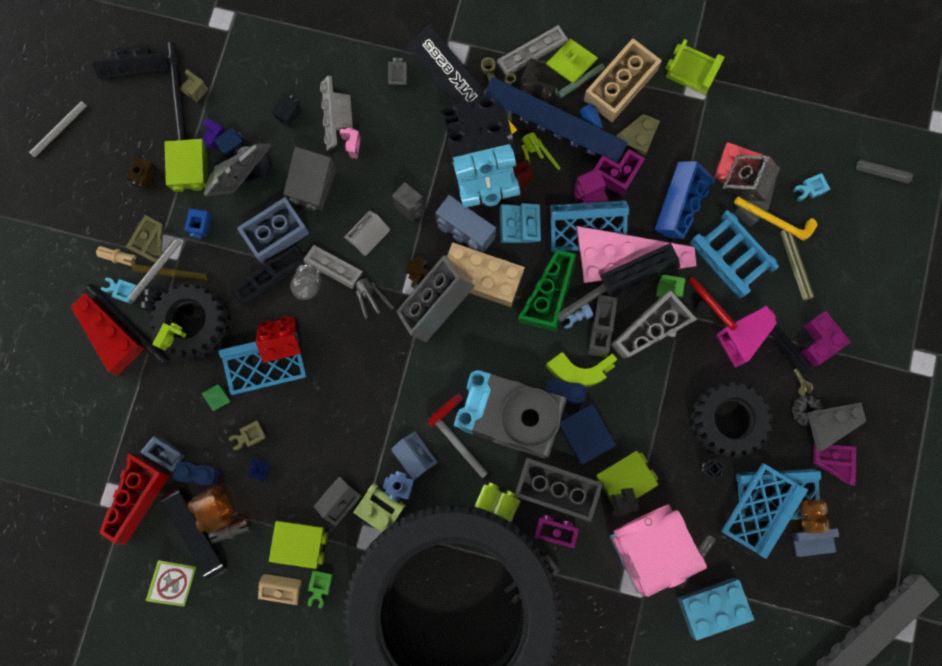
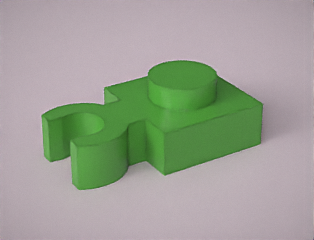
M316 570L312 571L308 591L314 593L308 600V606L313 605L314 599L319 600V608L324 606L323 594H329L333 574Z

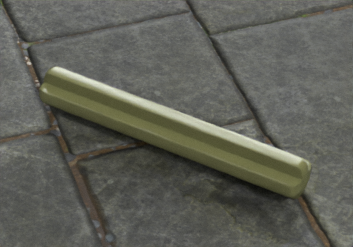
M782 230L780 235L802 299L810 300L814 297L794 236Z

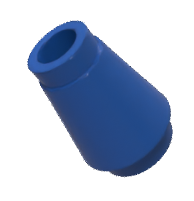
M589 104L579 111L583 121L599 129L603 128L597 108L593 104Z

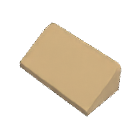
M263 574L259 581L258 599L298 605L302 581Z

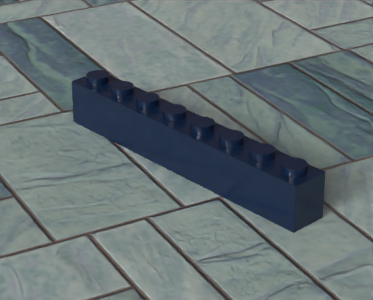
M494 77L491 78L483 98L493 97L497 105L504 106L506 114L512 116L515 113L520 116L519 120L527 124L532 121L536 123L535 128L544 132L548 129L553 132L552 136L560 140L563 137L570 140L568 144L577 148L581 145L587 148L585 152L596 156V154L604 155L618 163L628 143Z

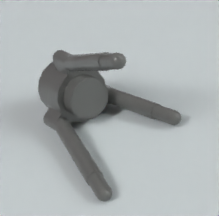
M364 278L355 284L357 288L356 294L365 319L368 318L363 297H368L376 313H380L372 297L374 291L391 309H394V306L380 292L375 283H371L368 278Z

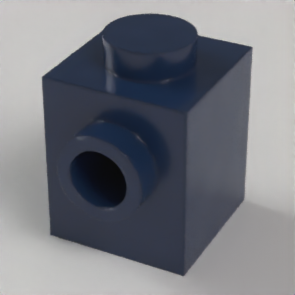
M233 128L214 139L227 159L237 155L240 148L246 147L243 143L246 140L241 132L236 133Z

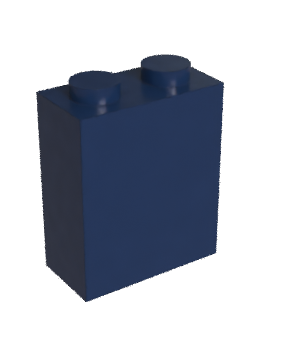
M587 403L578 407V412L572 416L570 413L562 416L559 426L580 465L617 446L594 405L588 406Z

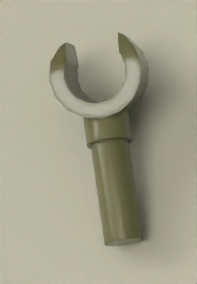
M798 368L794 369L793 371L801 384L798 390L801 396H804L806 392L810 394L813 384L805 381Z

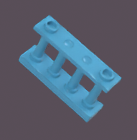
M727 210L720 217L723 222L706 237L698 234L690 242V245L695 247L699 255L738 298L742 299L751 291L749 289L750 283L766 270L772 273L779 266L776 259L768 255L738 222V218ZM729 227L736 236L718 251L714 250L710 246V242ZM742 242L749 250L734 263L727 265L723 260V256L738 243ZM755 256L762 264L746 278L740 279L736 275V270L751 257Z

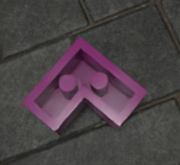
M628 149L620 164L603 155L595 169L598 168L607 188L624 196L645 158Z
M598 168L577 178L573 191V196L577 202H610L604 192L606 183Z
M827 311L803 326L815 342L800 353L813 368L849 344L850 340Z

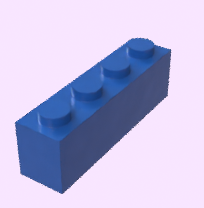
M697 161L678 162L655 228L665 238L684 239L694 220V213L698 212L701 208L700 202L702 198L707 197L710 184H714L716 181Z

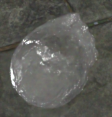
M300 265L297 268L290 284L291 292L296 298L308 300L316 295L321 284L318 267Z

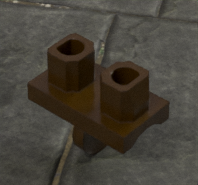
M420 256L414 261L411 259L407 264L406 273L409 274L408 278L413 281L411 287L414 289L430 272L425 269L426 260Z

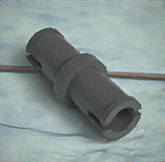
M246 518L234 524L228 523L223 528L210 531L208 534L209 538L213 537L210 542L215 544L221 540L233 539L235 535L251 531V525H247L249 520Z

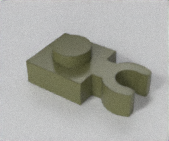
M255 421L239 429L242 435H233L229 438V441L237 439L239 443L233 449L240 450L245 443L248 447H251L267 437L260 422Z

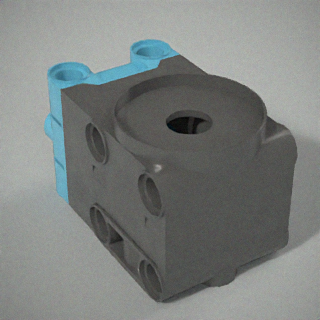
M483 371L471 372L466 387L469 394L465 407L459 409L454 426L464 432L539 458L546 459L549 457L567 398Z

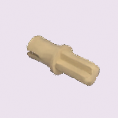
M99 246L96 251L98 257L111 260L115 264L118 262L133 267L136 262L132 260L136 259L135 255L121 252L120 249L113 250Z

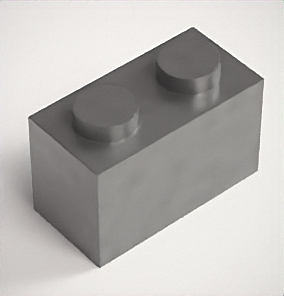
M404 182L393 194L392 198L395 208L413 221L415 218L418 219L424 212L423 198Z

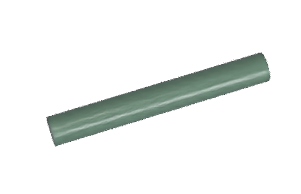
M599 64L581 76L574 84L570 83L558 91L557 95L559 98H563L605 70L604 64Z

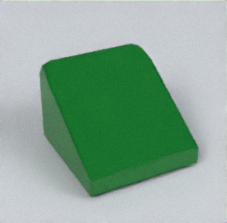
M220 384L202 393L213 411L231 402L223 386Z

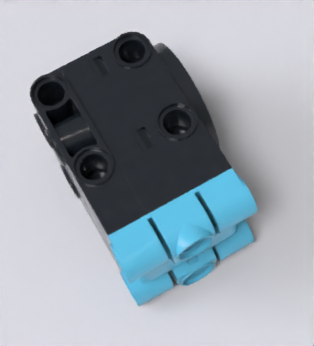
M484 97L443 108L441 111L444 123L443 129L450 151L452 167L458 182L463 208L480 205L479 196L482 204L494 206L499 203L501 194L503 199L520 195L518 181L513 171V167L516 166L514 143L504 106L498 107L493 97Z

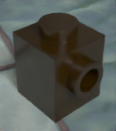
M133 157L126 178L135 187L143 188L145 186L150 188L157 167L149 160Z

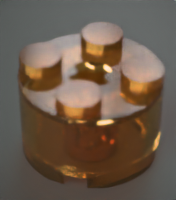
M218 486L193 497L192 501L188 503L190 511L196 517V526L200 532L212 533L234 521V518L231 519V515L234 514L232 504L226 494L222 495L219 492L222 489Z

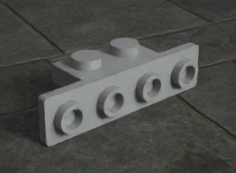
M327 76L320 84V91L323 95L321 107L324 110V143L327 146V150L331 151L337 145L336 130L353 128L350 95L333 93L332 76Z

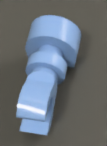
M588 303L581 307L580 311L577 310L574 314L564 318L570 320V324L564 326L565 329L571 328L574 322L583 320V317L589 319L594 316Z

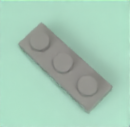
M315 245L312 246L304 258V263L351 289L354 288L362 276L361 270Z

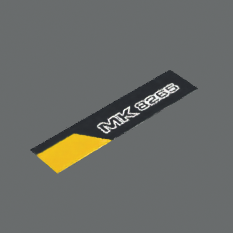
M430 24L407 45V48L454 105L483 98L485 90ZM509 121L511 133L513 134L517 129Z

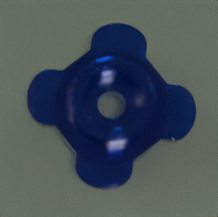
M256 459L250 462V471L247 473L248 477L264 481L267 478L266 474L269 464L267 462H258Z

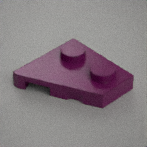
M814 444L813 464L848 485H855L856 447L830 445L823 451L817 452L816 445Z

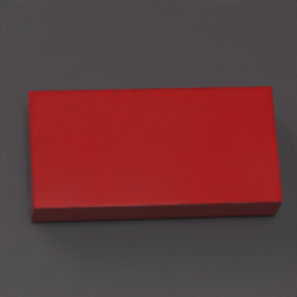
M460 394L455 395L428 420L430 427L433 428L462 402L463 397Z

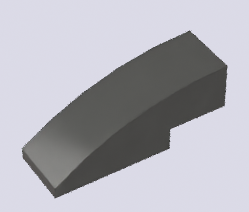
M598 296L588 355L607 358L609 354L617 298Z

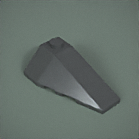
M269 143L254 144L215 166L207 181L204 195L213 196L235 193L271 145Z

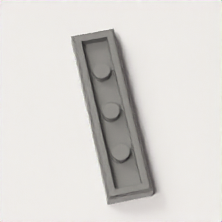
M557 25L497 59V64L506 76L508 73H514L562 46L568 41V38L560 26Z

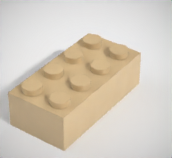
M632 38L586 90L584 101L588 104H593L600 114L613 122L658 71L662 60Z
M452 242L447 257L463 270L474 283L475 287L470 293L512 307L525 267Z

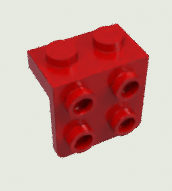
M285 316L279 320L264 321L258 325L256 345L263 363L301 354L295 334V317Z

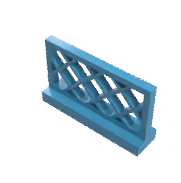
M626 201L550 205L552 252H556V250H579V245L573 242L578 237L577 232L571 238L564 234L570 226L577 231V227L573 224L577 219L586 221L582 226L585 228L590 225L594 229L603 230L609 224L614 228L612 232L627 235L629 206ZM623 216V222L618 227L611 222L615 217ZM596 218H603L605 222L599 228L592 223ZM555 220H564L567 224L559 230L555 226ZM560 236L567 240L564 245L555 246V241Z
M256 342L218 350L223 361L231 395L307 377L301 354L294 355L292 359L286 357V359L290 360L286 370L276 365L278 360H275L274 363L267 362L272 366L268 373L264 374L257 370L262 359L257 354L259 351ZM253 354L260 358L255 368L246 363L248 357ZM236 359L241 362L236 372L229 368L228 360ZM292 363L300 367L301 375L293 376L288 373ZM244 365L253 370L248 379L239 374ZM274 367L283 372L279 380L269 377ZM255 372L265 377L259 385L250 381ZM236 377L246 381L242 389L235 390L233 382Z
M762 463L723 527L722 532L767 559L808 489ZM765 470L771 472L773 481L763 483L761 476ZM787 482L791 484L786 493L780 494L778 483ZM774 485L777 495L766 497L764 487ZM761 488L763 498L752 500V491ZM778 498V508L770 511L768 500ZM764 502L766 512L756 514L754 504ZM750 505L752 515L742 518L741 509L744 506ZM767 516L769 523L766 527L759 528L757 518ZM754 519L756 529L745 531L743 521ZM740 522L741 533L733 534L729 532L732 524ZM757 533L758 541L755 546L748 543L747 535Z
M816 469L777 471L795 483H800L799 485L804 486L806 483H813V491L809 495H805L806 499L798 506L790 520L821 518L819 493L821 471ZM764 471L761 476L763 483L773 481L771 472ZM757 472L735 473L736 481L738 482L739 501L744 494V486L750 485ZM787 482L778 483V485H780V486H779L780 494L783 493L781 490L785 487V485H786V484H789V483H787ZM761 488L755 489L756 492L752 495V500H754L759 495V493L762 495ZM768 500V504L771 503L776 509L778 508L772 500ZM810 501L814 504L815 513L807 514L802 509ZM754 504V508L757 509L756 514L764 513V504L760 508ZM744 506L741 509L742 518L745 517V509L748 506ZM759 517L757 520L768 521V517ZM754 519L746 520L743 522H754Z

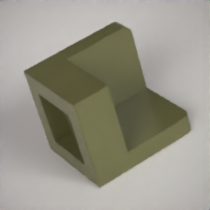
M186 70L185 74L188 79L180 90L195 102H198L208 88L200 78Z

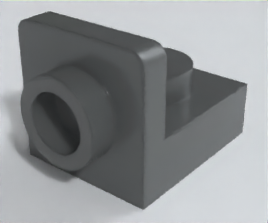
M393 58V62H388V84L407 85L408 62H404V58Z

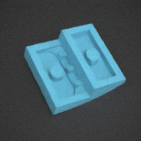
M522 203L520 206L502 204L500 206L501 243L540 242V205Z

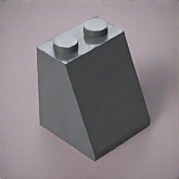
M294 148L284 190V196L290 204L295 206L301 204L308 210L316 211L317 209L322 211L337 172L332 159L305 149Z

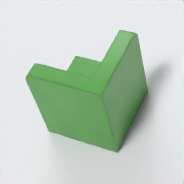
M661 275L658 280L656 296L661 297L663 294L672 291L680 300L683 297L685 278Z

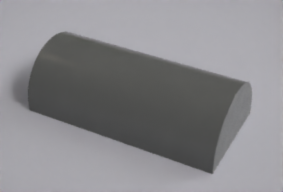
M526 458L515 496L591 522L603 483Z

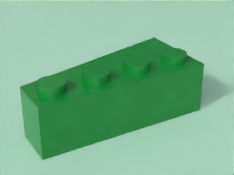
M556 250L545 273L537 283L533 294L529 297L525 308L518 317L520 323L557 332L560 322L557 314L564 307L576 263V254Z

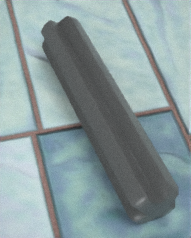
M860 159L856 164V169L896 181L910 183L913 179V173L874 162Z

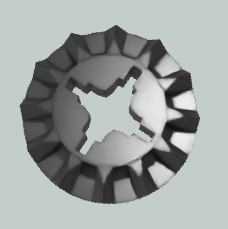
M801 396L794 402L792 414L799 424L810 427L807 413L801 412L807 409L806 405L809 408H815L814 411L823 410L824 406L821 405L819 399L813 396Z

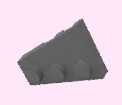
M861 402L807 413L817 452L823 451L866 422Z

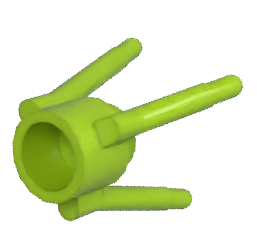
M529 133L522 138L524 145L521 148L524 152L529 177H532V169L528 151L531 153L536 151L542 159L544 157L541 153L542 150L557 170H560V166L535 133Z

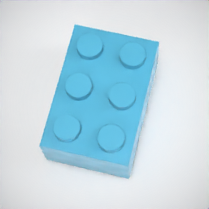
M735 578L677 597L690 635L695 640L754 620L740 580Z

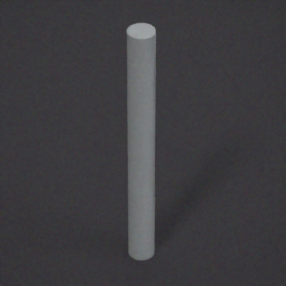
M81 101L29 153L36 157L87 105Z
M174 239L127 297L133 302L137 299L180 246L181 242Z
M443 420L437 423L438 428L482 478L485 477L488 472Z

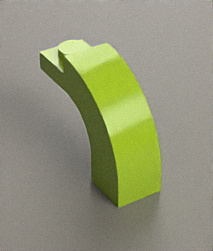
M562 352L548 362L546 367L558 380H562L567 384L579 383L585 387H590L607 378L603 371L607 373L615 367L613 363L616 362L617 358L612 353L595 367L582 369L573 365Z

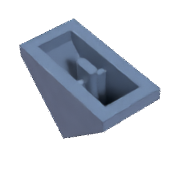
M153 436L141 451L142 454L170 471H173L176 463H179L185 457L164 438Z

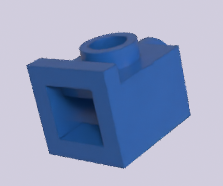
M189 209L184 230L194 239H201L202 236L207 237L210 221H212L213 217L208 211Z

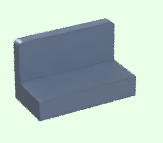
M415 431L401 439L391 449L412 480L417 479L425 471L438 463Z
M838 528L793 532L792 539L795 555L802 557L835 553L834 537H839Z

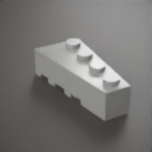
M669 291L663 294L610 345L623 359L628 358L697 319L674 293Z

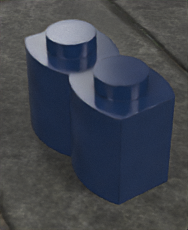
M551 379L546 384L545 392L567 398L566 403L580 405L585 401L587 388L579 383L567 384L562 380Z
M179 462L176 463L173 478L181 482H195L199 485L215 486L219 484L221 470L213 466Z

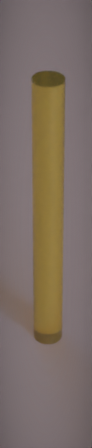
M132 265L133 272L148 273L152 266ZM161 268L156 274L199 281L208 280V274Z

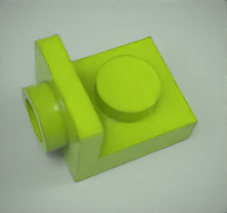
M163 323L152 345L166 351L167 347H170L173 343L174 334L184 338L186 334L181 331L182 327L171 323L170 326Z

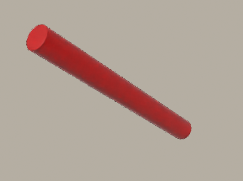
M695 277L690 278L689 283L729 329L735 330L737 324Z

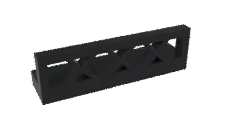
M669 243L603 273L600 277L609 297H617L661 277V275L680 268V261L672 244Z

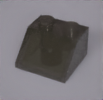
M737 155L723 185V189L750 201L766 202L780 168L770 156Z

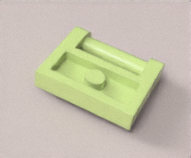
M373 483L353 513L380 532H383L395 523L406 505L389 499V495L378 488L379 486ZM373 495L395 509L394 513L391 514L373 502L371 497Z

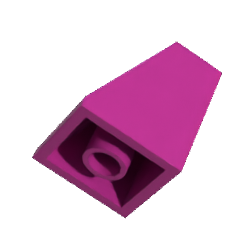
M767 306L735 322L737 324L735 330L732 331L729 327H726L716 334L735 368L752 358L777 324L775 314Z

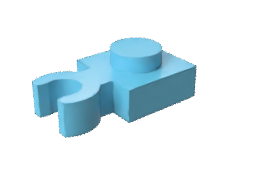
M821 173L803 182L804 186H796L793 189V193L800 191L802 196L798 197L797 200L802 201L808 194L812 199L828 192L830 188Z
M105 278L110 283V287H101L102 291L113 293L111 297L132 304L133 301L127 297L137 285L120 279L116 284L111 278Z

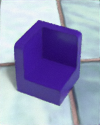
M206 118L203 122L206 132L201 139L207 144L208 148L216 151L219 146L214 139L226 131L219 124Z

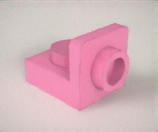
M353 128L340 129L342 139L347 140L346 151H348L350 158L358 159L361 141L359 132Z

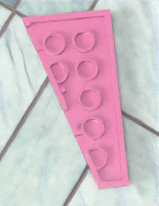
M576 226L584 283L601 280V274L669 244V242ZM671 243L679 257L680 268L696 266L695 247Z

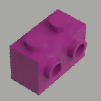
M544 515L543 518H538L534 537L574 548L579 528L574 527L575 523L563 520L562 524L557 523L554 517Z

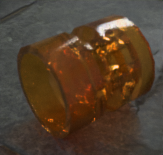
M802 501L800 503L801 515L804 516L802 519L803 532L824 533L830 531L829 518L825 516L828 514L827 501Z

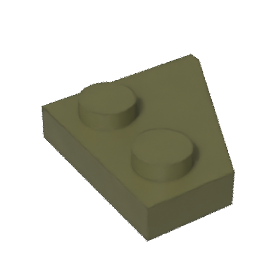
M642 114L616 137L628 142L625 148L646 155L660 121Z
M144 215L126 248L156 263L162 255L163 225Z

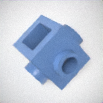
M396 471L395 475L390 474V477L385 478L383 489H386L385 493L389 494V499L400 501L401 498L409 500L414 480L408 479L407 474ZM397 483L401 484V488L399 490L395 489V485Z

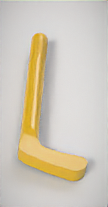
M737 197L734 202L738 206L745 208L803 241L809 238L817 227L816 220L811 218L806 222L804 230H801L740 197Z

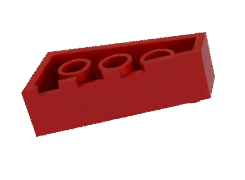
M84 293L71 306L108 373L118 376L145 349L92 296Z
M130 453L127 457L126 468L122 470L120 476L122 479L117 490L115 489L112 506L108 508L99 532L115 544H127L170 476L142 457Z

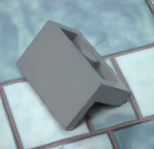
M368 211L344 238L366 256L390 229L377 214Z

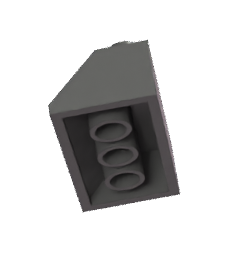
M443 255L396 312L411 336L427 342L475 285L463 270L447 256Z

